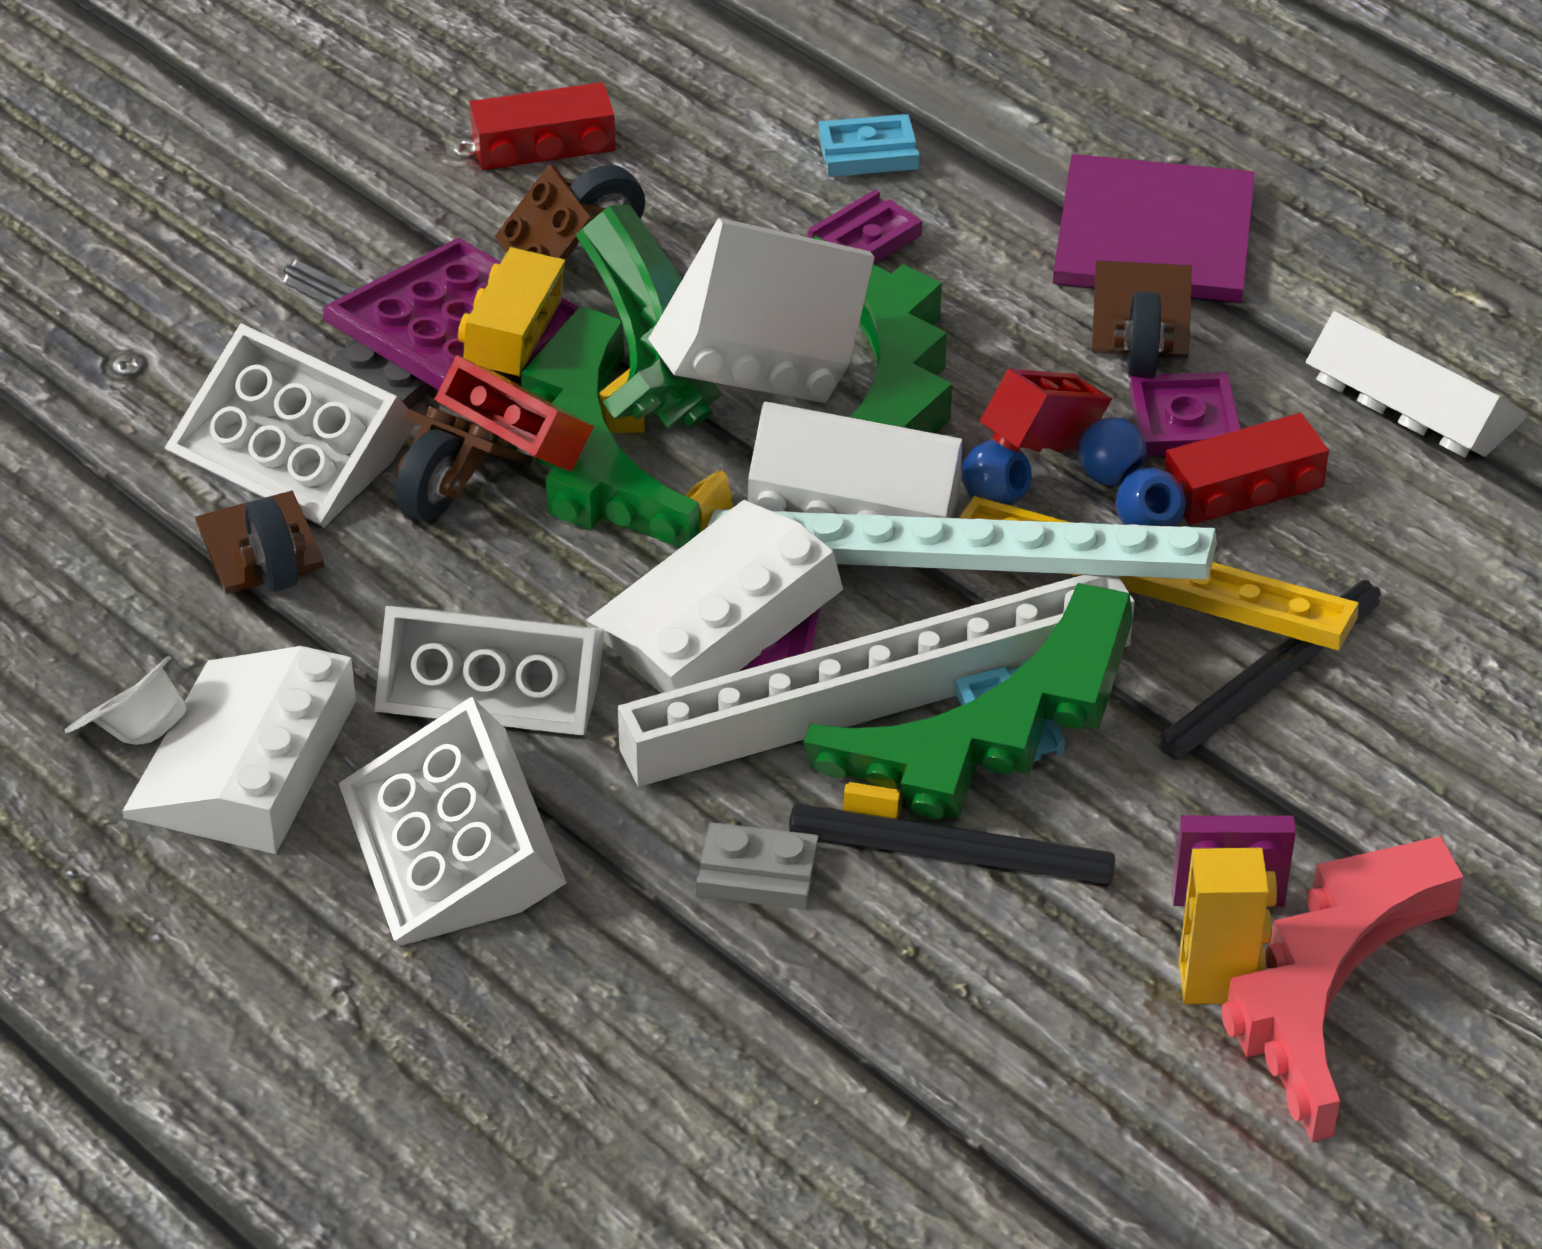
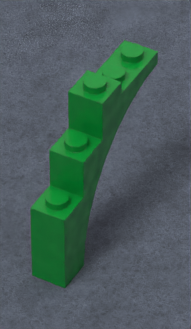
M630 204L609 205L576 234V237L595 264L612 296L622 320L629 345L630 372L628 380L609 396L603 404L614 419L633 415L636 419H639L651 412H655L667 428L684 424L689 428L694 427L713 412L710 405L723 394L714 382L674 375L648 339L683 279Z
M817 236L813 237V239L825 241ZM902 264L893 273L878 266H872L858 327L869 341L878 367L875 380L867 395L850 418L935 434L951 420L952 383L938 376L945 370L947 332L934 326L940 320L941 282L905 264Z
M581 305L521 373L523 388L594 426L572 472L535 457L536 462L553 468L546 476L548 514L592 530L600 519L603 518L616 525L624 526L658 539L661 542L681 548L700 533L699 502L667 488L641 470L614 440L603 420L599 392L607 387L609 379L624 358L623 323L621 319Z
M1077 583L1063 617L1041 648L1008 679L977 699L935 717L885 727L844 728L809 724L803 743L811 768H815L821 774L832 778H842L847 775L866 779L869 783L878 787L894 789L896 786L902 787L907 809H911L916 814L928 819H940L944 816L959 820L977 764H982L987 769L1000 774H1010L1013 771L1030 774L1047 719L1054 720L1057 724L1070 729H1080L1083 726L1100 729L1133 622L1130 593Z

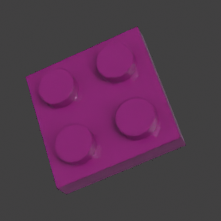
M1228 372L1155 375V377L1130 376L1129 393L1135 424L1146 440L1147 457L1166 456V450L1240 430Z
M1180 815L1172 882L1173 906H1185L1192 849L1262 848L1265 871H1274L1276 875L1277 899L1275 906H1285L1296 835L1294 816Z

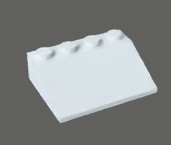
M718 217L648 339L674 375L826 403L850 364L874 256L867 250Z
M240 323L166 444L165 449L169 453L261 498L293 490L305 519L324 528L394 461L416 423L405 419L408 408L396 395Z
M743 500L585 621L588 627L605 629L603 641L658 692L665 693L738 672L759 656L761 650L777 642L843 590L834 552L799 522Z
M297 646L208 660L185 700L187 706L185 715L166 733L122 811L123 817L137 822L276 854L356 702L351 657Z
M470 697L338 783L391 934L399 946L521 913L567 883L505 728L473 697Z

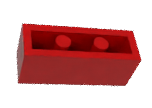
M604 82L469 101L472 140L481 170L616 151L615 114Z
M456 355L434 399L534 457L572 472L594 428L591 424L502 375Z
M1008 369L979 422L994 431L992 438L997 443L1012 451L1018 452L1020 448H1028L1036 452H1041L1042 449H1051L1055 452L1063 453L1064 449L1078 450V443L1085 429L1103 417L1112 398L1074 373Z
M1300 412L1166 450L1164 471L1171 473L1183 486L1187 501L1183 517L1188 525H1193L1324 487L1329 449Z

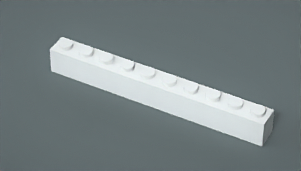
M1084 574L618 705L619 749L637 786L640 787L804 740L809 724L845 728L956 696L955 679L1006 666L1007 670L1020 667V662L1031 658L1041 648L1063 617L1077 583L1129 592L1118 576ZM1130 595L1132 615H1133V612H1134V602H1135V601L1133 600V598H1132L1131 595ZM1132 625L1125 647L1130 646Z

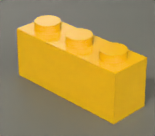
M510 247L500 264H493L486 289L479 288L471 314L465 313L461 319L458 341L464 343L463 358L491 370L520 376L562 301L565 260Z
M1262 848L1192 849L1179 952V968L1184 1004L1227 1003L1231 978L1266 970L1265 950L1261 944H1269L1271 940L1270 911L1266 909V906L1276 905L1277 883L1275 872L1265 871Z

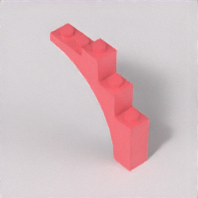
M1441 836L1316 864L1313 887L1307 891L1309 912L1274 920L1271 944L1265 947V960L1268 969L1233 977L1230 980L1228 1001L1222 1005L1221 1009L1225 1029L1230 1037H1237L1247 1058L1265 1053L1269 1071L1273 1076H1280L1286 1088V1100L1292 1118L1296 1122L1302 1121L1311 1142L1334 1137L1340 1099L1327 1066L1323 1037V1023L1335 995L1354 969L1383 944L1418 925L1455 914L1457 911L1463 875Z

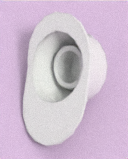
M171 657L165 658L136 685L69 725L64 730L65 733L72 732L93 721L124 743L134 745L145 744L161 737L187 711L185 701L163 669V666Z

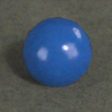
M1111 416L1099 419L1085 429L1078 443V462L1086 476L1100 485L1110 487L1121 486L1125 478L1136 470L1141 469L1147 460L1146 440L1138 427L1123 418Z
M990 440L973 447L963 461L961 481L971 499L977 496L1011 506L1018 502L1030 487L1032 478L1031 466L1021 449L1018 452L1003 447L995 440Z
M1156 468L1138 469L1125 478L1119 487L1115 506L1119 520L1124 525L1177 527L1183 518L1187 501L1183 486L1171 473Z

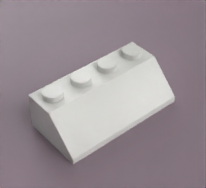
M1335 311L1332 312L1305 362L1320 370L1316 380L1341 393L1346 384L1361 392L1356 401L1381 414L1389 406L1402 413L1398 423L1422 436L1425 435L1428 428H1431L1444 435L1439 445L1466 458L1470 449L1486 457L1524 421L1528 412L1499 395Z
M764 402L748 477V502L776 512L957 518L959 513L962 439Z
M386 606L374 712L438 719L470 697H473L502 726L585 735L599 683L605 629L404 606Z

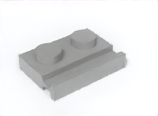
M709 822L700 862V873L696 880V897L806 910L818 852V835Z

